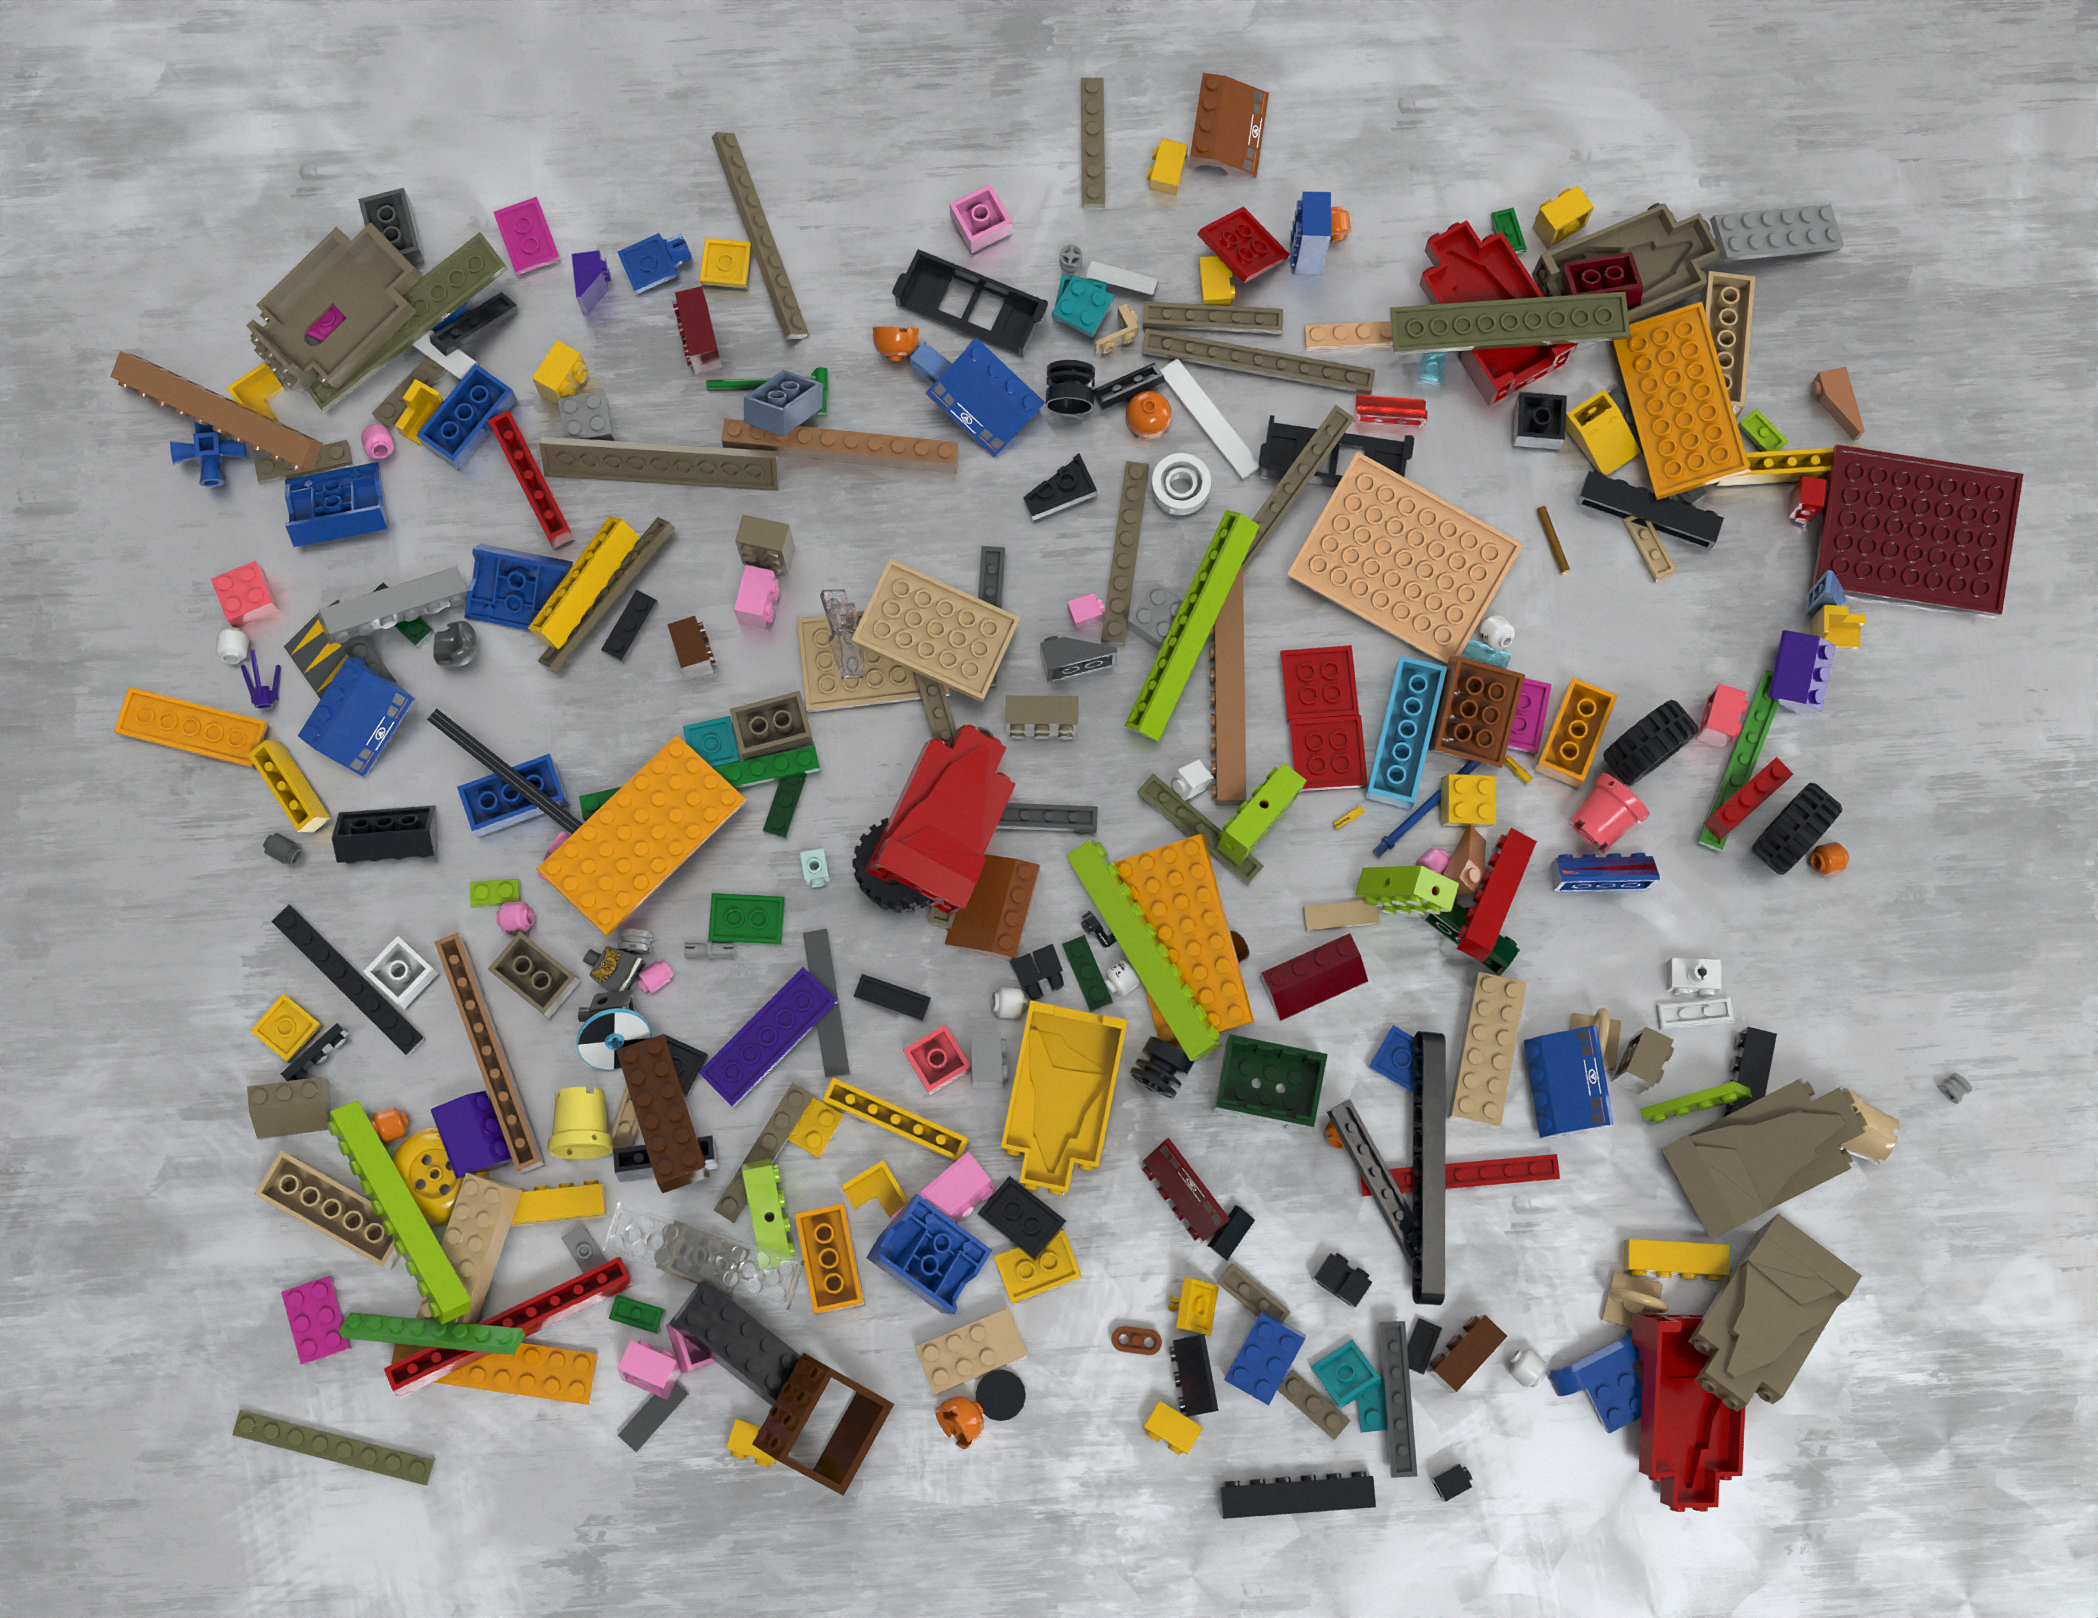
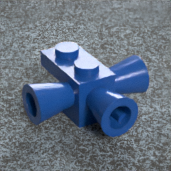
M194 421V444L170 441L173 465L196 459L199 466H202L199 484L204 487L220 486L224 481L218 464H223V456L247 458L246 443H240L233 439L221 441V433L212 430L213 425L209 423L203 425Z

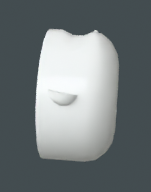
M1187 453L1171 454L1163 458L1154 469L1151 483L1153 498L1164 511L1170 514H1192L1199 510L1208 499L1211 476L1207 466L1196 456ZM1178 478L1186 479L1192 484V488L1186 493H1176L1170 487V482Z

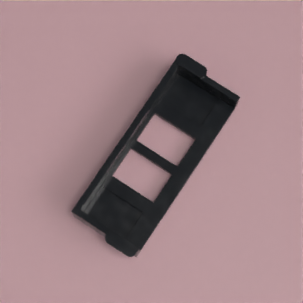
M917 249L906 274L902 273L899 275L892 290L896 306L1020 357H1024L1048 307V301L1045 299H1040ZM952 280L975 288L961 318L939 310ZM982 292L1004 300L991 331L968 322Z
M1270 415L1266 442L1260 448L1258 462L1259 467L1262 468L1260 477L1281 480L1307 445V440L1310 441L1318 429L1274 423L1275 416ZM1344 433L1332 449L1329 473L1316 472L1308 483L1332 487L1338 486L1343 477L1342 475H1336L1340 445L1365 449V456L1405 477L1406 462L1413 455L1414 437L1412 435H1405L1403 441Z

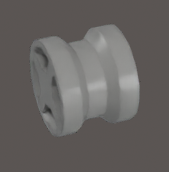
M1070 244L1061 249L1059 263L1063 271L1075 273L1081 268L1082 251L1078 246Z
M1953 1073L1950 1076V1080L1940 1086V1090L1945 1097L1955 1104H1959L1962 1101V1096L1969 1094L1973 1090L1970 1083L1958 1073Z

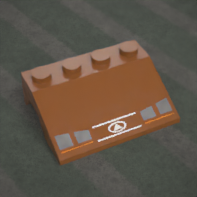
M1203 73L1189 168L1194 169L1201 165L1221 167L1229 174L1256 178L1269 93L1224 75Z

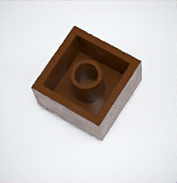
M692 616L667 624L686 681L714 673L712 665L716 664L710 645H705V643L709 642L703 622L698 623L696 617Z

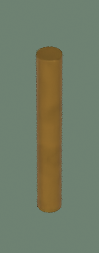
M1546 506L1539 507L1537 509L1538 515L1561 574H1565L1570 571L1566 557Z

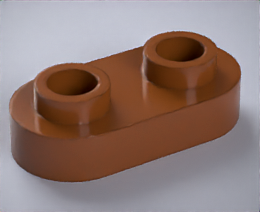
M1121 1326L1113 1332L1111 1338L1112 1345L1116 1350L1133 1354L1154 1355L1160 1350L1162 1345L1160 1335L1151 1329ZM1121 1335L1128 1336L1129 1341L1127 1344L1120 1343L1119 1337ZM1146 1338H1151L1154 1341L1152 1347L1149 1348L1144 1345Z

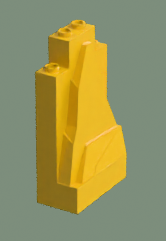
M1030 1000L1001 1148L1006 1149V1154L1020 1156V1152L1025 1153L1019 1180L1020 1183H1024L1023 1188L1038 1191L1040 1186L1049 1188L1048 1193L1063 1196V1191H1069L1074 1163L1079 1164V1169L1093 1171L1094 1167L1099 1168L1128 1020Z

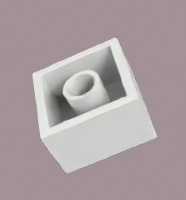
M399 936L363 971L404 1009L439 974Z

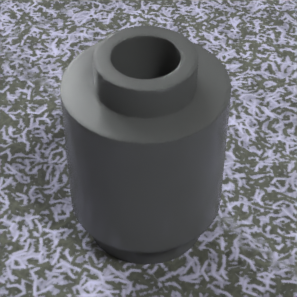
M279 833L269 835L263 844L266 855L285 865H294L302 853V849L298 847L297 843Z

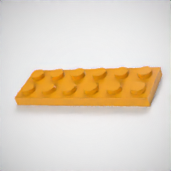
M129 687L114 732L118 735L254 769L255 765L248 754L263 742L269 723Z

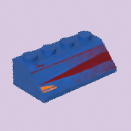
M1620 853L1607 854L1606 857H1597V854H1584L1582 858H1573L1572 854L1558 855V858H1555L1551 863L1553 891L1650 890L1660 880L1653 856H1645V853H1633L1631 857H1621Z

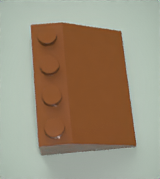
M1460 656L1449 657L1428 750L1502 768L1525 674Z
M984 854L986 860L965 909L956 913L952 928L948 930L945 945L1010 962L1016 959L1040 872V865L1014 858Z

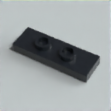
M861 974L853 996L856 999L922 1022L931 1001V997L865 974Z

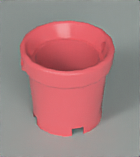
M1602 773L1594 784V790L1568 822L1576 823L1572 828L1591 846L1597 842L1600 845L1598 851L1605 853L1611 845L1635 824H1641L1647 819L1650 813L1642 801L1625 785L1609 774Z

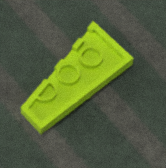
M1733 1081L1644 1107L1640 1110L1643 1119L1652 1121V1123H1661L1666 1121L1668 1117L1685 1116L1693 1111L1705 1110L1714 1106L1752 1098L1750 1088Z

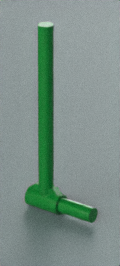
M819 367L811 373V376L806 378L823 383L822 409L817 414L826 415L828 369ZM771 378L706 380L707 390L758 388Z

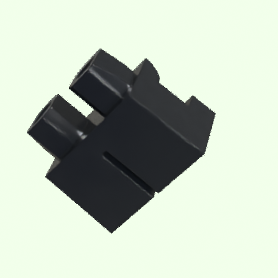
M1053 944L1033 951L1032 956L1029 953L1010 961V967L1022 991L1026 992L1031 1001L1043 997L1039 985L1048 981L1052 992L1064 988L1063 969Z

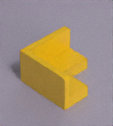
M266 362L226 387L237 403L278 421L266 402L285 389Z
M415 379L403 396L407 408L395 424V427L400 435L423 447L417 437V433L444 400L438 391Z
M1823 605L1811 619L1812 635L1822 637L1836 645V647H1860V629L1866 624V614H1849L1848 606Z
M884 1160L841 1186L855 1210L877 1197L886 1214L891 1218L892 1215L909 1202Z

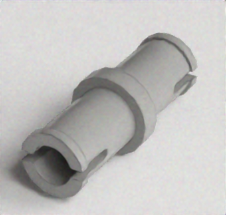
M708 940L707 943L685 942L684 957L707 958V960H712V958L734 959V943H712V941Z

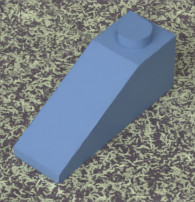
M1827 570L1808 592L1807 614L1815 615L1823 605L1845 606L1846 598L1843 597V587L1833 571Z

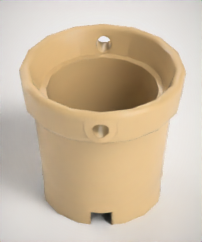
M1848 1089L1855 1101L1851 1105L1856 1113H1862L1868 1125L1864 1127L1866 1130L1864 1134L1840 1145V1148H1846L1849 1154L1880 1164L1878 1158L1885 1161L1897 1143L1898 1137L1892 1134L1894 1128L1900 1130V1122L1898 1119L1861 1100L1860 1095Z

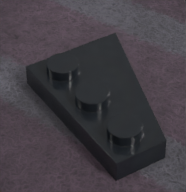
M1080 453L1073 457V461L1065 467L1059 468L1053 477L1047 481L1044 480L1024 496L1023 500L1034 521L1097 496L1098 492Z

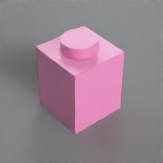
M1095 593L1068 601L1067 604L1075 630L1102 621V613L1105 612L1102 600H1097Z

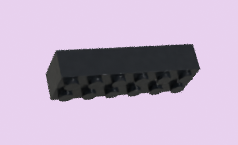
M707 1280L698 1283L669 1322L670 1326L771 1406L775 1404L784 1384L788 1381L796 1363L801 1358L800 1354Z

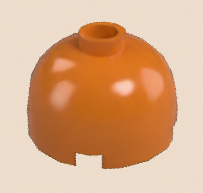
M873 327V344L880 354L888 356V361H902L903 356L910 355L918 346L919 328Z
M1143 391L1137 393L1129 401L1126 408L1125 421L1128 429L1137 434L1138 437L1154 439L1163 435L1164 431L1170 426L1172 410L1168 400L1162 394L1155 391Z
M959 1396L950 1398L936 1407V1410H939L936 1413L939 1425L949 1438L953 1434L958 1440L955 1443L958 1447L967 1449L980 1438L984 1429V1419L982 1416L983 1409L978 1402H972L965 1397Z

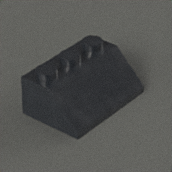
M1205 1334L1173 1340V1346L1169 1347L1171 1362L1176 1361L1177 1371L1173 1372L1175 1386L1180 1387L1182 1397H1178L1180 1413L1185 1412L1186 1417L1219 1411Z

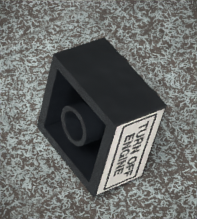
M1520 392L1515 402L1513 446L1560 450L1565 440L1567 396Z

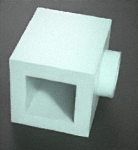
M824 848L800 852L806 885H811V887L826 885L825 882L830 881V875Z

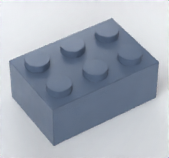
M782 370L744 397V423L752 425L757 429L772 432L777 436H785L822 409L823 383Z

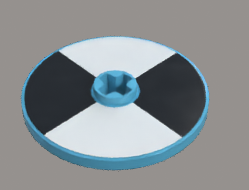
M622 1008L604 1010L590 1017L581 1026L576 1040L578 1053L584 1062L594 1068L601 1070L622 1069L616 1050L650 1039L651 1031L647 1021L637 1012Z

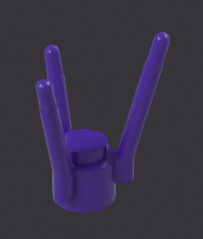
M251 649L250 655L256 684L255 688H253L246 666L241 665L251 696V704H254V708L257 709L273 707V701L278 700L277 690L281 667L276 665L272 691L269 690V686H261L255 650Z

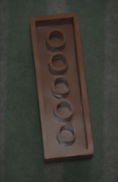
M661 1034L616 1050L655 1179L662 1194L709 1178L710 1174L665 1035Z

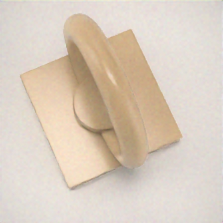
M1606 1008L1598 1009L1595 1016L1572 1013L1569 1030L1597 1025L1604 1069L1615 1070L1621 1021L1609 1019V1012Z
M1613 1271L1601 1320L1633 1329V1314L1667 1312L1668 1304L1660 1300L1663 1285Z

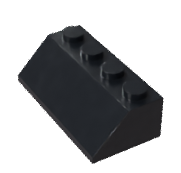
M436 805L339 812L331 838L337 863H355L368 860L375 862L381 859L401 860L408 857L426 858L434 856L437 846Z

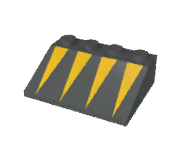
M336 600L335 602H333V603L330 604L329 606L334 605V604H338V603H341V602H340L339 600ZM319 612L284 646L320 699L347 657H362L365 665L377 675L394 683L397 682L365 636L358 635L351 637L344 643L329 645L319 622Z

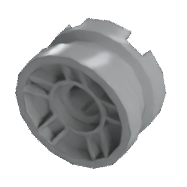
M639 929L620 930L619 937L621 942L618 943L617 949L630 954H652L650 943L654 939V933Z

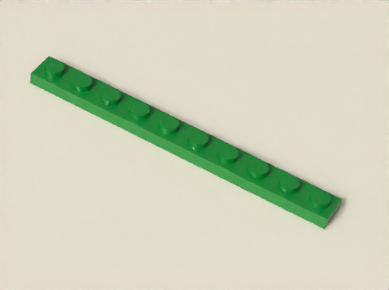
M815 745L712 767L735 789L784 779L794 775L821 771ZM621 787L579 796L583 820L587 821Z

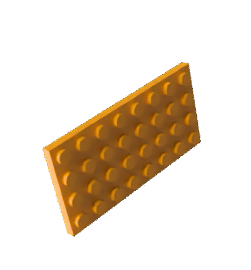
M1702 301L1629 324L1630 338L1628 340H1613L1657 500L1751 472Z
M676 735L537 868V872L607 937L746 802V799Z
M1198 834L1113 862L1120 872L1118 875L1122 883L1125 882L1131 889L1132 894L1130 896L1134 903L1137 902L1144 911L1142 916L1145 921L1151 923L1157 932L1155 937L1158 942L1163 943L1169 951V960L1180 969L1182 973L1180 978L1184 984H1188L1195 995L1193 999L1196 1004L1201 1005L1207 1013L1206 1020L1209 1025H1213L1218 1033H1222L1254 1023L1204 835ZM1145 987L1158 1038L1175 1047L1179 1046V1041Z

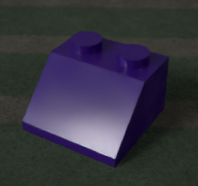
M599 250L571 254L576 298L583 316L588 315L609 291L608 282H612L606 258L602 259Z

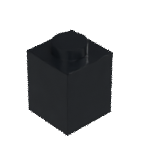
M1455 1464L1430 1478L1442 1502H1446L1472 1488L1470 1483L1473 1480L1466 1466L1461 1467L1460 1464Z

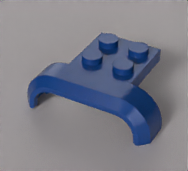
M1627 1330L1623 1338L1571 1365L1551 1370L1548 1379L1557 1396H1567L1586 1389L1607 1433L1610 1434L1641 1418L1643 1388L1631 1365L1640 1360L1638 1346L1632 1345V1331Z

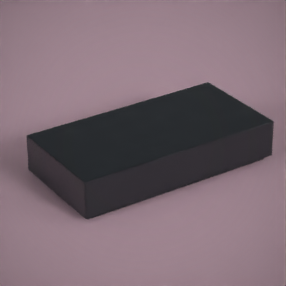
M1237 1205L1234 1206L1228 1215L1230 1218L1229 1222L1216 1232L1207 1245L1226 1261L1255 1221L1254 1218Z
M1417 1319L1407 1344L1409 1370L1424 1375L1442 1330L1441 1327L1423 1319Z

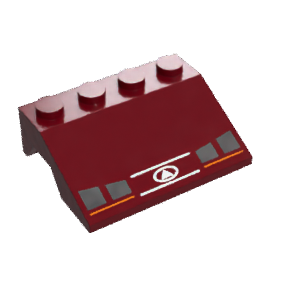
M1169 1137L1142 1161L1144 1166L1141 1169L1149 1181L1154 1179L1159 1186L1156 1189L1164 1201L1169 1199L1174 1206L1171 1209L1179 1221L1184 1219L1189 1226L1186 1230L1194 1241L1199 1239L1202 1244L1229 1222L1230 1218Z

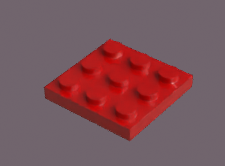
M1244 206L1201 228L1197 234L1243 283L1281 264L1290 255Z
M1352 645L1280 651L1287 722L1292 719L1359 715Z
M1361 715L1289 720L1293 770L1307 780L1301 791L1368 786Z

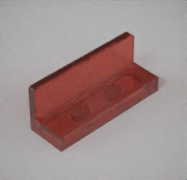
M1357 395L1355 399L1354 423L1424 428L1427 421L1426 401L1423 399Z

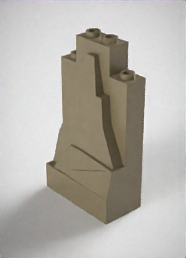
M1662 204L1542 254L1532 276L1544 297L1565 296L1561 283L1563 263L1632 252L1643 283L1641 305L1627 307L1629 322H1632L1701 293L1707 284V277L1700 268L1715 263L1720 255L1716 239L1710 233L1708 222L1703 220L1700 213L1675 223L1673 213L1667 209L1665 204ZM1598 342L1575 343L1576 347L1573 353Z
M1800 1078L1662 1149L1710 1239L1852 1168L1849 1163L1853 1162L1849 1152L1846 1148L1841 1149L1840 1145L1866 1132L1864 1127L1868 1124L1861 1112H1855L1851 1105L1855 1101L1848 1089L1844 1091L1842 1087H1839L1814 1100L1812 1095L1815 1092L1808 1080L1804 1082Z
M1780 1214L1775 1215L1756 1232L1688 1340L1697 1351L1709 1357L1695 1380L1701 1384L1704 1390L1713 1393L1728 1408L1734 1409L1737 1412L1749 1403L1755 1392L1762 1400L1773 1405L1784 1397L1836 1308L1850 1297L1862 1275Z

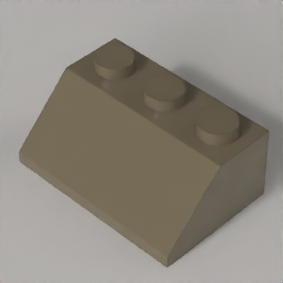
M323 1077L247 1086L249 1113L257 1139L328 1130L327 1122H329L331 1111L329 1080Z

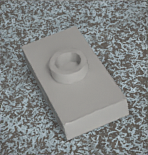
M583 1224L561 1238L583 1273L607 1263V1260Z

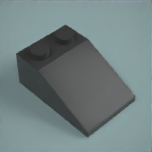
M1057 636L1044 639V642L1040 643V657L1047 683L1117 664L1118 651L1116 647L1067 637L1058 638Z

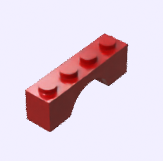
M1776 757L1703 824L1721 841L1783 785L1793 773Z

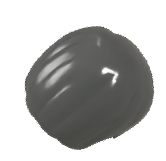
M466 621L447 624L449 629L437 632L434 636L433 657L435 662L440 666L446 667L466 665L473 660L477 652L478 641L473 627Z

